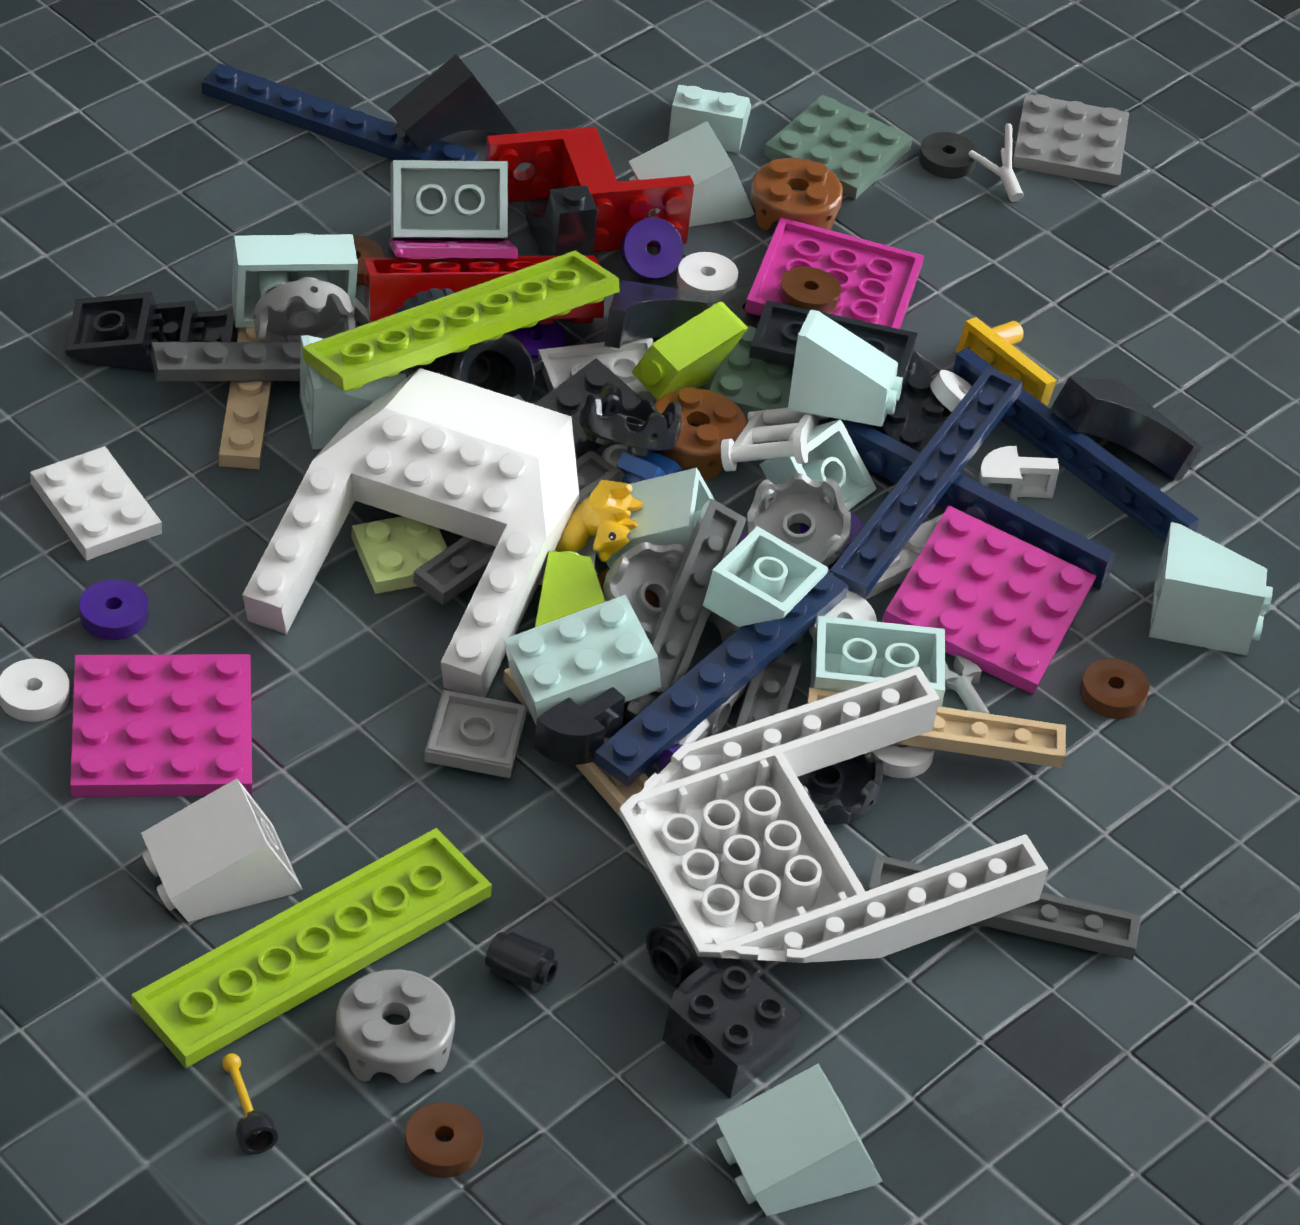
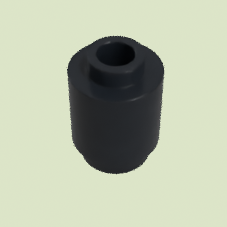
M499 932L491 941L485 958L486 966L492 968L496 976L533 992H537L542 986H549L558 969V962L554 960L555 953L552 948L515 932L509 934Z

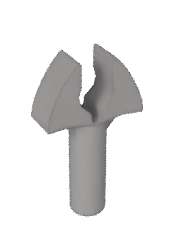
M956 654L953 667L957 673L950 671L945 662V690L952 689L956 691L968 711L989 714L988 709L972 685L979 683L982 670L975 663Z

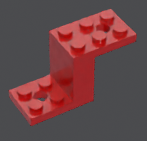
M596 127L487 136L485 161H507L508 202L549 199L550 189L587 185L597 207L593 252L621 250L623 236L629 227L646 218H660L671 223L679 232L682 243H687L694 183L690 175L617 182ZM519 164H531L530 167L524 171H514L519 166ZM661 209L657 215L645 217L650 210ZM649 242L647 244V247L656 246V244L653 242Z

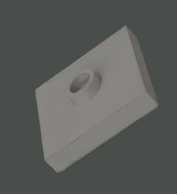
M443 690L425 749L424 762L511 778L527 718V705Z

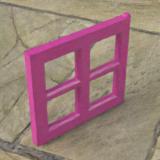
M389 240V246L397 257L518 259V249L509 240Z

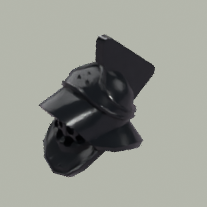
M505 333L499 339L485 340L471 345L463 352H452L435 358L432 363L427 364L426 370L434 373L439 372L440 375L512 398L519 394L525 402H528L536 379L535 372L542 370L543 360L531 358L525 346L510 333Z

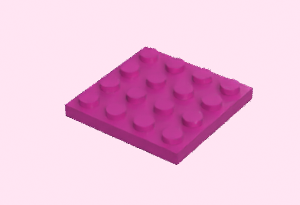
M781 217L746 300L744 312L761 317L767 300L782 303L778 292L781 278L786 271L796 267H814L830 273L841 285L838 307L830 314L900 329L922 268L924 255Z
M948 506L886 609L882 622L945 629L946 653L954 657L956 654L975 663L981 670L1033 695L1092 588L1096 576L956 508Z
M250 654L75 655L71 797L206 796L236 778L252 796Z

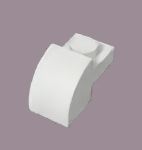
M1017 446L1001 447L993 450L983 459L978 482L1014 501H1017V497L1053 498L1059 473L1058 458L1018 457Z

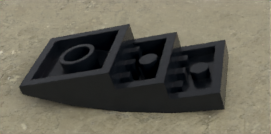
M152 292L81 298L75 300L65 353L68 357L101 365L154 372L150 355L152 342H236L238 327H235L233 309L198 312L194 300L156 304Z

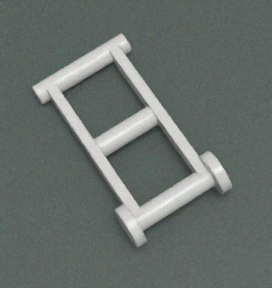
M788 408L748 412V424L735 443L733 439H723L721 442V458L724 470L726 472L735 471L737 462L793 456L797 464L807 463V440L819 420L828 419V417L788 410Z

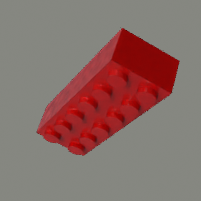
M583 255L600 266L594 255ZM518 256V259L364 258V305L370 321H376L393 315L398 308L402 307L404 301L408 298L411 299L416 296V293L421 291L426 292L432 288L442 290L448 288L456 293L457 291H462L558 256ZM604 300L571 309L568 314L554 315L538 321L537 324H553L555 319L570 318V322L576 324L592 323L593 318H604Z

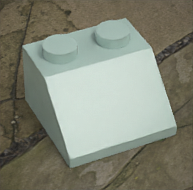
M678 85L672 104L668 140L708 121L724 150L739 154L750 115V99L729 92L721 93L705 90L697 86Z
M841 419L821 424L814 428L807 440V463L797 464L793 456L766 459L759 464L766 478L770 479L774 485L785 483L796 473L804 474L818 482H824L828 478L835 480L841 488L843 500L848 511L877 489Z
M757 526L713 569L703 606L738 627L781 619L827 574L828 567Z

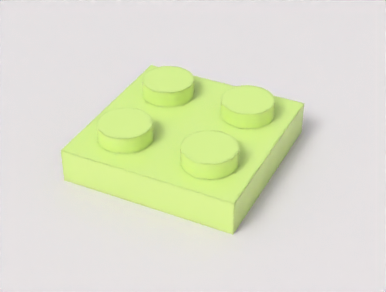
M404 516L352 525L351 538L375 594L417 586L413 583L414 571L447 549L439 528Z

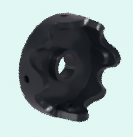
M608 384L599 396L586 393L580 412L579 423L586 432L590 433L589 440L603 445L615 443L627 446V451L632 454L651 456L652 450H669L677 445L682 427V409L680 403L671 402L667 405L664 412L660 413L650 399H643L634 408H626L622 404V391L620 387L615 384Z
M871 752L798 776L797 778L826 825L845 824L863 817L877 802L883 777L882 760L875 761ZM828 777L834 784H823L816 778Z

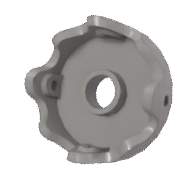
M304 277L298 281L289 282L272 289L258 301L254 308L255 333L259 342H301V336L305 335L325 339L356 328L349 295L337 285L319 281L313 277Z
M796 473L788 481L780 485H774L770 479H765L757 487L754 500L747 513L748 535L758 526L827 567L839 558L849 542L851 513L844 503L839 484L831 478L826 479L824 482H818L804 474ZM794 523H804L810 527L803 534H795L788 528Z
M643 542L619 557L612 564L603 584L605 601L626 595L649 641L686 551V547L681 544L654 545L650 542ZM645 589H649L657 594L660 600L659 608L651 606L646 601Z
M390 969L370 973L359 978L346 989L339 1000L336 1010L335 1042L336 1046L343 1051L348 1059L351 1071L357 1079L367 1082L371 1080L375 1073L385 1072L393 1075L400 1083H407L427 1069L432 1068L437 1073L441 1072L447 1064L455 1031V1012L449 996L436 982L417 972ZM391 1014H399L404 1016L407 1021L400 1025H392L385 1021L384 1018Z

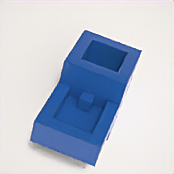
M623 451L616 464L625 474L622 483L628 484L684 471L675 461L653 451L651 456H633Z

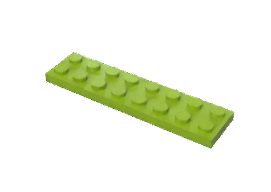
M575 250L302 347L303 360L341 390H358L366 383L374 380L394 377L400 371L410 367L430 364L435 358L446 354L463 352L471 345L482 341L499 339L505 333L518 328L532 327L538 321L554 315L568 314L571 309L588 303L601 302L605 297L620 292L619 278Z
M435 828L131 994L132 1007L185 1068H188L491 896L492 884Z

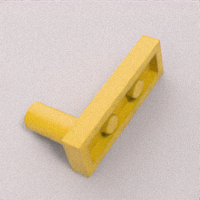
M977 317L966 320L955 352L959 353L969 348L1001 373L1023 382L1022 388L1048 406L1057 380L1013 346L1023 339L1021 325L1016 321H1010L990 328Z

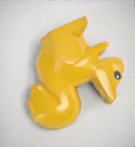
M601 480L590 496L573 510L555 551L578 552L587 545L592 536L596 537L593 550L599 551L602 562H606L614 553L622 549L632 537L630 530L635 529L638 524L636 521L628 519L631 515L630 512L639 511L643 507L641 501L632 498L630 494L632 486L628 483Z

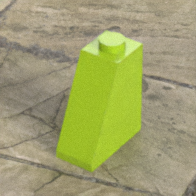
M722 301L718 302L651 344L631 373L657 400L670 392L681 390L685 387L696 388L706 385L748 327Z
M573 551L548 552L535 627L606 602L591 557L582 556Z

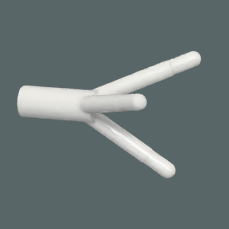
M1008 123L1005 125V148L1000 150L1001 168L973 150L969 151V156L1000 176L1010 201L1016 202L1022 199L1024 194L1012 169V125Z

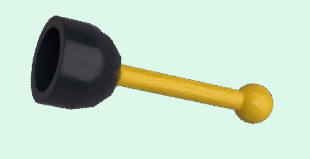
M227 1054L222 1060V1066L225 1071L231 1074L245 1117L239 1119L236 1127V1136L240 1148L247 1154L266 1152L278 1140L276 1127L268 1114L253 1110L239 1071L241 1059L237 1054Z

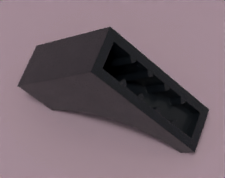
M457 54L388 110L397 122L392 126L393 130L405 144L412 140L420 151L448 135L461 131L483 130L496 135L518 133Z
M587 185L550 189L549 200L525 202L524 215L542 256H561L575 250L582 255H593L597 207Z
M619 280L620 292L614 294L609 308L604 346L620 349L623 344L632 340L664 337L710 308V294Z
M1069 377L1050 408L1053 413L1076 432L1095 435L1123 446L1148 460L1173 479H1183L1202 446L1119 380Z

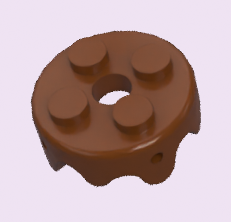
M800 158L775 159L759 168L753 176L749 202L755 209L759 228L764 231L770 229L774 222L779 221L781 217L831 230L835 217L841 210L843 189L838 177L822 163Z
M685 387L661 397L654 403L660 413L664 412L669 403H680L682 427L677 445L672 449L660 452L666 458L675 461L682 469L697 467L704 480L715 479L723 468L721 442L723 439H733L735 443L747 425L745 414L731 399L710 390ZM699 423L702 425H700L699 427H694L690 424Z

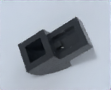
M612 687L583 707L567 698L537 718L534 749L546 758L562 764L582 765L594 762L595 751L604 744V738L612 737L622 727L625 696Z

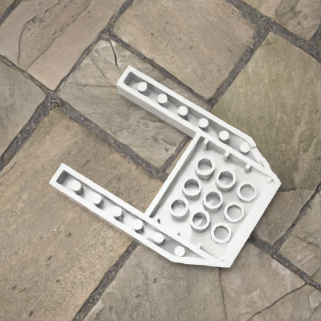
M419 368L350 418L313 459L242 594L247 620L287 634L354 502L358 501L496 547L441 660L444 688L459 693L486 697L506 654L504 639L515 635L545 572L548 552L555 550L579 500L572 417Z
M919 666L683 745L672 755L671 762L659 774L654 773L644 783V788L640 793L632 795L619 808V814L698 956L797 963L881 958L1040 899L1048 867L1026 834L865 892L797 778L798 776L932 731L940 698Z

